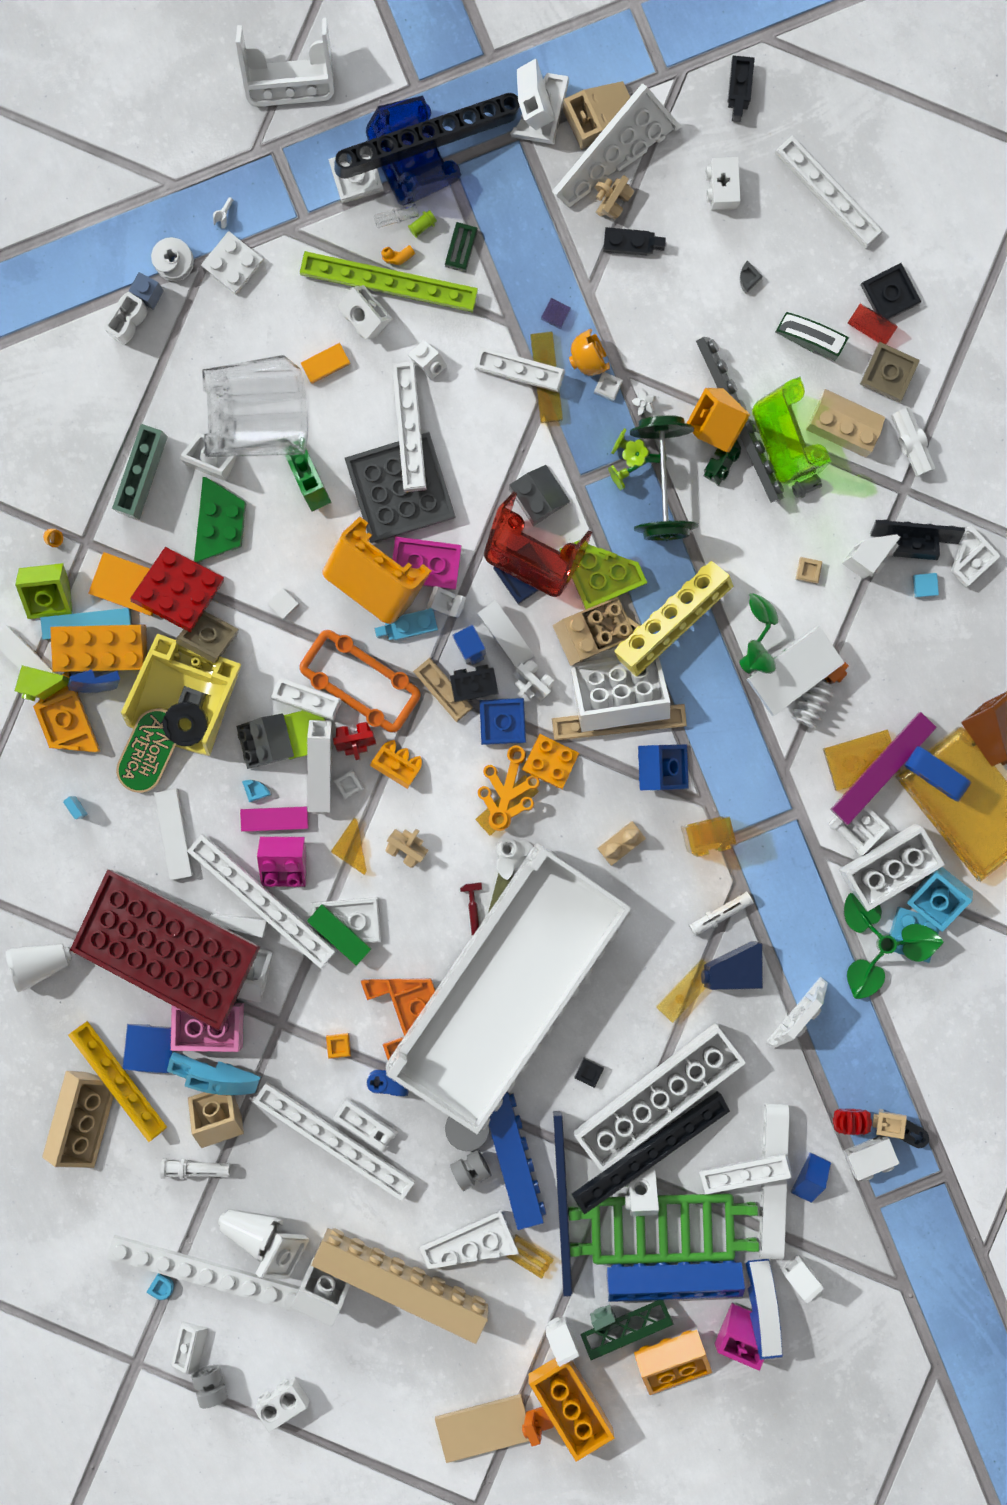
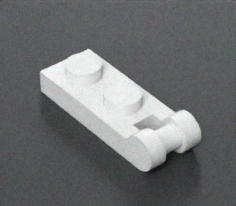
M347 1098L333 1117V1119L382 1152L388 1149V1143L398 1134L393 1128L385 1125ZM378 1131L384 1134L381 1139L375 1137Z

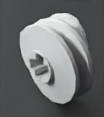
M173 237L164 238L157 242L152 250V264L162 278L177 282L190 275L194 265V258L190 248L182 240ZM174 256H175V257H176V258H174L175 261H174V262H170V261H172L171 257H174Z

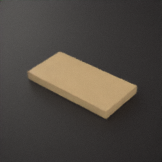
M518 1394L435 1416L446 1463L528 1442L529 1439L524 1437L522 1431L526 1415L522 1395Z

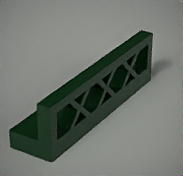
M657 1300L616 1318L615 1322L597 1331L593 1328L580 1335L590 1360H594L670 1327L674 1323L664 1300ZM661 1305L666 1318L659 1321L648 1318L651 1309ZM648 1310L646 1316L640 1314V1313H642V1312ZM635 1315L645 1319L642 1328L638 1330L628 1327L631 1317ZM627 1319V1322H626L625 1325L619 1323V1322H621V1321ZM647 1320L653 1322L652 1324L645 1326ZM614 1324L624 1328L621 1337L618 1339L607 1336L610 1327ZM607 1328L605 1334L599 1332L600 1330ZM627 1329L632 1331V1333L625 1335ZM594 1333L603 1336L601 1345L592 1350L587 1336ZM606 1338L612 1340L611 1342L604 1344Z

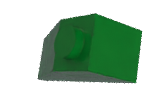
M303 440L282 449L311 512L332 503Z

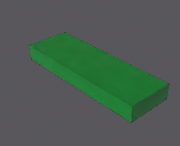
M323 904L307 920L311 926L356 966L372 949Z

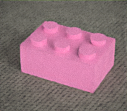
M244 1003L234 1004L222 1030H217L172 1005L171 1051L239 1052L243 1048Z

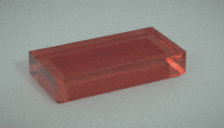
M862 303L858 305L847 323L878 343L884 344L888 343L898 327Z

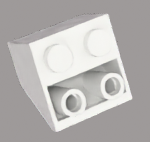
M896 534L864 539L854 546L842 564L862 579L868 576L872 577L875 573L878 574L884 567L885 562L883 560L889 555L891 556L899 545L896 542L900 536Z

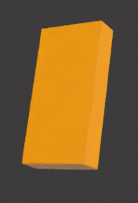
M338 343L301 362V365L310 383L313 384L350 365V361L341 344Z

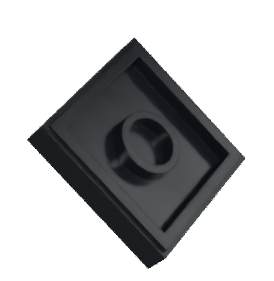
M902 263L861 283V287L880 324L921 303Z

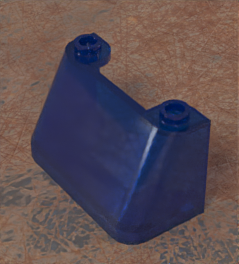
M423 96L378 106L366 126L367 139L371 140L429 120L431 116L430 106L426 103ZM428 133L423 134V135H424L425 137H427V138H431V137H432V136H431L430 134H428ZM407 140L402 141L406 145L412 144L410 141ZM382 148L385 152L391 151L389 148ZM438 148L381 167L401 206L412 204L457 182L461 177L459 166L453 160H446L444 162Z

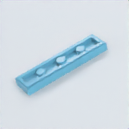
M130 608L40 617L43 640L51 639L50 627L132 625Z

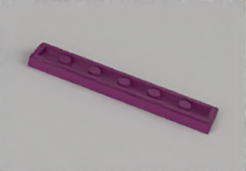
M922 712L917 713L830 810L844 824L849 825L909 759L917 746L920 747L937 727Z

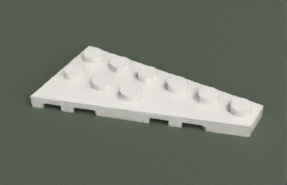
M642 83L552 192L569 208L589 194L591 188L597 182L604 183L610 174L616 170L618 172L645 154L648 147L655 142H662L666 139L665 135L672 130L677 131L682 126L650 89Z

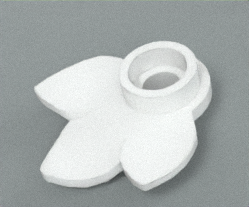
M504 838L497 843L496 853L499 858L496 867L502 878L508 880L513 872H517L533 849L529 842L525 840L515 842L510 838ZM504 846H508L510 848V852L508 854L503 851Z

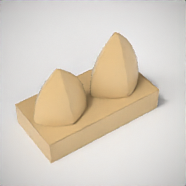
M631 821L597 849L612 866L646 838L634 822Z

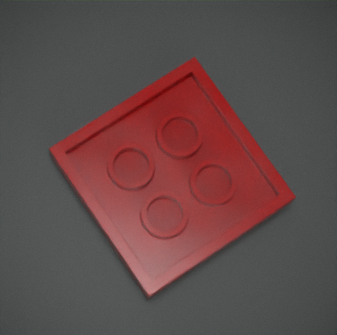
M164 547L131 596V602L191 633L224 582V577Z

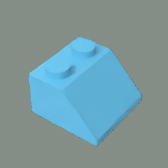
M941 867L921 881L907 901V904L943 932L973 901V891L945 868Z

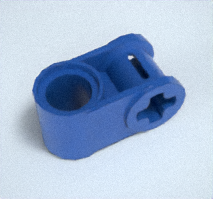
M373 1070L368 1075L367 1087L371 1092L393 1096H408L409 1090L388 1077L386 1070ZM377 1076L379 1077L380 1081H383L379 1083V1086H375V1083L373 1082V1080Z

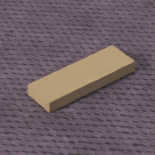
M430 657L413 671L456 722L473 709L467 700L454 702L451 681Z

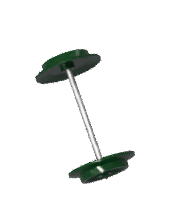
M665 415L644 418L639 421L638 427L630 430V435L633 437L659 439L663 521L640 524L634 527V531L643 533L645 540L668 541L684 539L690 536V530L696 529L699 526V523L669 521L665 438L679 437L694 432V426L686 424L684 418L680 416Z

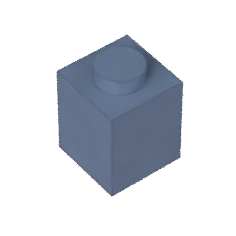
M138 272L128 292L141 299L146 306L154 310L164 289L159 282Z

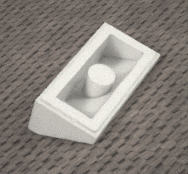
M181 1322L171 1363L172 1367L187 1375L199 1369L208 1333L207 1328Z

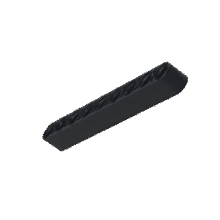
M505 93L338 151L335 157V173L338 177L347 179L512 122L516 118L520 107L518 96L514 93ZM505 106L512 107V110L505 108ZM488 112V113L492 114L493 116H492V117H489V116L485 115V113ZM468 119L472 121V124L466 123L464 120ZM448 126L452 128V131H448L444 127ZM428 133V134H430L432 137H431V138H427V137H425L423 134ZM407 140L410 141L412 144L406 145L402 141ZM386 147L389 148L391 151L385 152L382 150V148ZM361 155H368L370 159H363ZM347 162L350 165L345 167L342 166L340 163Z

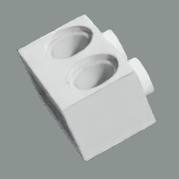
M295 1377L290 1381L288 1379L283 1380L277 1385L276 1390L271 1393L267 1391L257 1399L258 1402L254 1410L269 1433L305 1410L308 1406L310 1399ZM285 1394H293L296 1399L289 1400ZM273 1406L277 1411L270 1412L266 1407Z

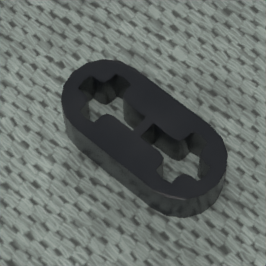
M906 1119L904 1139L901 1140L916 1148L925 1147L929 1142L928 1133L922 1127ZM910 1133H920L923 1138L921 1141L917 1140L915 1142L916 1139Z

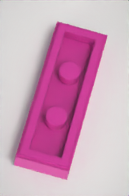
M307 806L240 809L241 832L309 829Z

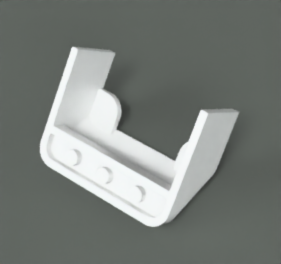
M322 18L323 41H316L310 46V59L266 63L265 54L260 48L245 46L242 25L237 26L236 47L246 99L251 105L260 107L327 101L334 95V77L327 18Z

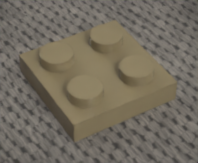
M879 342L861 379L860 385L897 402H901L920 360Z
M204 611L191 633L183 629L178 635L176 643L216 664L219 657L222 656L238 635L239 629Z

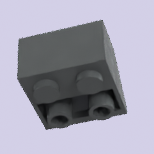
M283 713L261 717L236 726L247 769L294 757Z

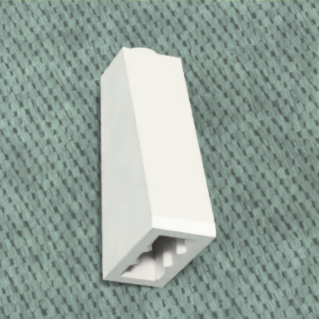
M309 720L307 736V812H313L314 814L330 812L332 721Z

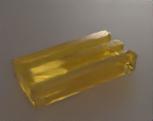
M516 1234L513 1238L515 1243L518 1242L546 1260V1262H541L518 1246L519 1254L539 1266L541 1270L516 1254L506 1255V1257L542 1279L554 1258Z

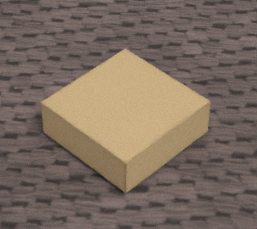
M800 557L795 580L818 584L823 561Z

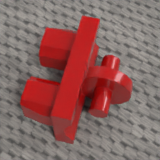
M368 722L358 723L356 725L358 733L351 735L347 726L337 727L336 738H333L337 752L345 751L346 756L354 754L355 760H360V753L368 752L367 746L376 745V738Z

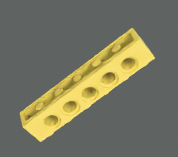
M712 561L706 566L701 567L690 581L685 582L674 596L669 597L659 610L654 611L645 623L638 626L631 636L617 646L614 652L618 660L637 677L734 587L730 575Z

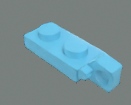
M433 609L401 615L394 623H385V626L374 628L377 638L388 636L389 640H400L438 630Z

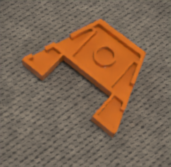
M431 978L361 980L367 1000L390 993L404 1036L436 991ZM404 1036L383 1043L388 1060Z

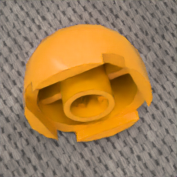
M592 329L581 333L573 340L571 345L572 356L569 357L572 367L574 369L578 368L581 373L587 376H595L610 369L609 362L605 364L603 359L607 355L602 343L596 334L591 335Z

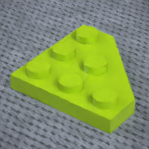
M581 540L559 549L585 610L647 584L639 563L631 559L618 556L615 553L592 546Z

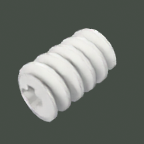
M820 681L809 689V693L802 695L805 701H798L797 703L801 709L793 710L797 717L792 718L805 726L817 728L813 720L822 719L817 713H825L826 710L821 705L830 704L826 696L834 697V694L830 691L833 687Z

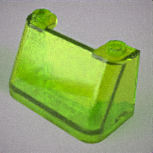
M801 377L789 380L758 400L752 409L766 453L774 466L775 477L782 484H790L818 474L831 463L828 451L823 445L813 444L806 447L791 405L799 402L805 393Z

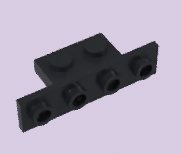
M875 520L870 536L882 537L896 534L900 536L896 542L899 546L893 553V557L938 560L940 556L939 542L959 544L965 528L952 525L942 526Z

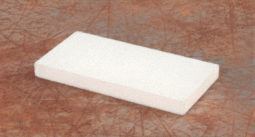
M818 626L774 658L776 670L773 673L767 674L757 671L746 680L770 714L775 716L845 662L820 626Z

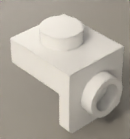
M425 340L408 354L410 359L425 372L430 380H433L447 367L440 353Z
M434 586L427 607L447 616L459 618L465 608L466 597Z

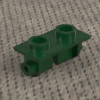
M737 440L730 452L717 448L714 454L720 457L719 461L711 458L704 469L705 473L703 476L708 480L713 478L717 486L720 485L722 480L724 481L727 478L731 465L740 457L742 448Z

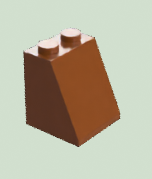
M1006 691L984 702L961 722L991 767L999 763L1002 766L1007 764Z

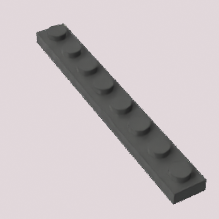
M709 337L698 339L696 343L717 388H724L747 411L744 402L737 397V387L734 381L730 380L726 373L728 371L726 363L723 359L720 360L718 356L719 348L716 342ZM747 420L739 434L770 502H777L784 498L782 494L784 488L779 480L776 481L773 474L775 472L774 466L764 455L765 447L763 443L756 438L754 433L756 432L755 425L751 420Z

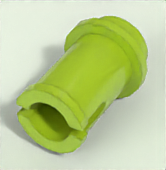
M430 210L427 212L423 211V215L408 225V228L414 237L417 238L430 226L434 227V223L437 220Z

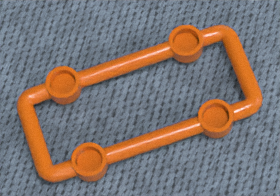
M324 630L318 635L299 665L300 672L311 680V685L315 689H325L364 715L369 725L373 727L380 726L388 732H397L403 726L421 697L419 688L409 682V678L405 673H395L356 647L351 637L348 635L340 636L332 630ZM327 638L335 643L338 651L351 653L390 679L395 689H405L412 694L393 724L385 719L382 711L369 709L330 683L325 673H315L308 668Z

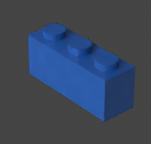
M473 624L452 635L466 664L471 662L472 665H475L484 660L483 656L486 654V649Z

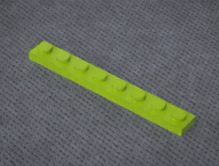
M304 251L300 268L301 276L353 287L364 285L371 291L469 312L474 311L478 288L307 251Z

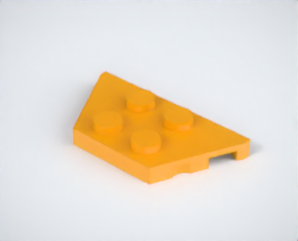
M64 672L62 674L63 676H66L68 678H70L71 676L70 672ZM68 685L48 698L40 699L33 706L49 748L100 752L79 694L69 690Z

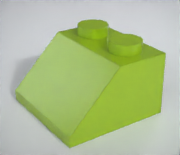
M63 563L18 569L15 586L28 619L72 614L69 579Z

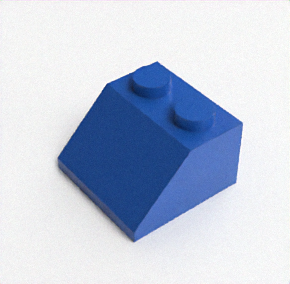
M687 744L638 746L640 791L689 789Z

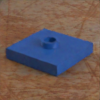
M524 698L479 700L481 745L526 743Z

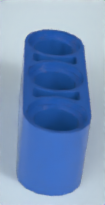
M919 746L915 748L904 764L907 769L957 802L960 801L971 785L970 780Z

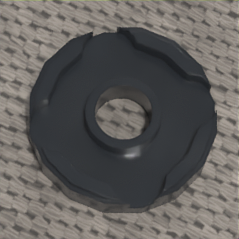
M179 702L172 705L166 711L162 720L163 731L166 737L179 746H192L198 743L204 737L208 728V718L205 711L199 705L192 702ZM180 719H189L192 724L191 728L188 730L182 729L179 725Z

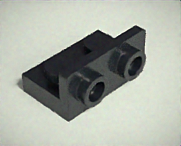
M487 664L475 667L476 671L467 672V669L453 671L454 675L450 676L454 702L499 694L494 668H489Z

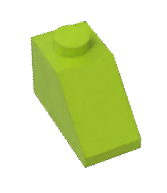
M22 665L14 691L21 693V698L34 702L36 698L44 700L66 687L69 678Z

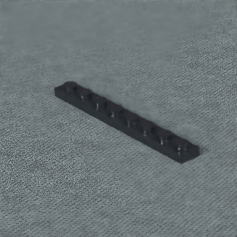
M716 1091L573 1192L571 1195L584 1215L729 1113L730 1110L722 1094Z

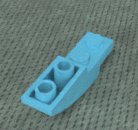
M176 1052L172 1053L167 1072L186 1079L185 1087L218 1095L253 1094L256 1092L260 1077L252 1072H246L231 1064L218 1061L215 1068L205 1062H199Z

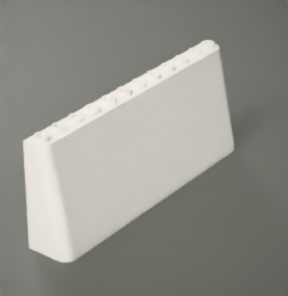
M536 844L386 1064V1075L474 1133L478 1134L481 1129L484 1130L490 1122L489 1117L492 1112L497 1111L503 1103L502 1098L505 1093H509L515 1086V1078L519 1073L522 1074L529 1064L527 1061L532 1054L535 1055L541 1047L540 1042L543 1037L548 1036L554 1028L553 1023L556 1018H560L566 1011V1003L579 992L580 987L578 986L583 979L586 980L592 972L591 967L594 962L599 961L605 953L604 948L607 943H611L617 936V928L630 917L631 913L629 911L631 907L541 845Z

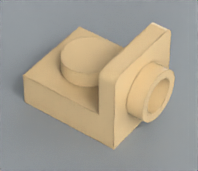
M879 1109V1113L874 1114L872 1127L877 1128L876 1135L904 1139L907 1115L884 1112V1109Z

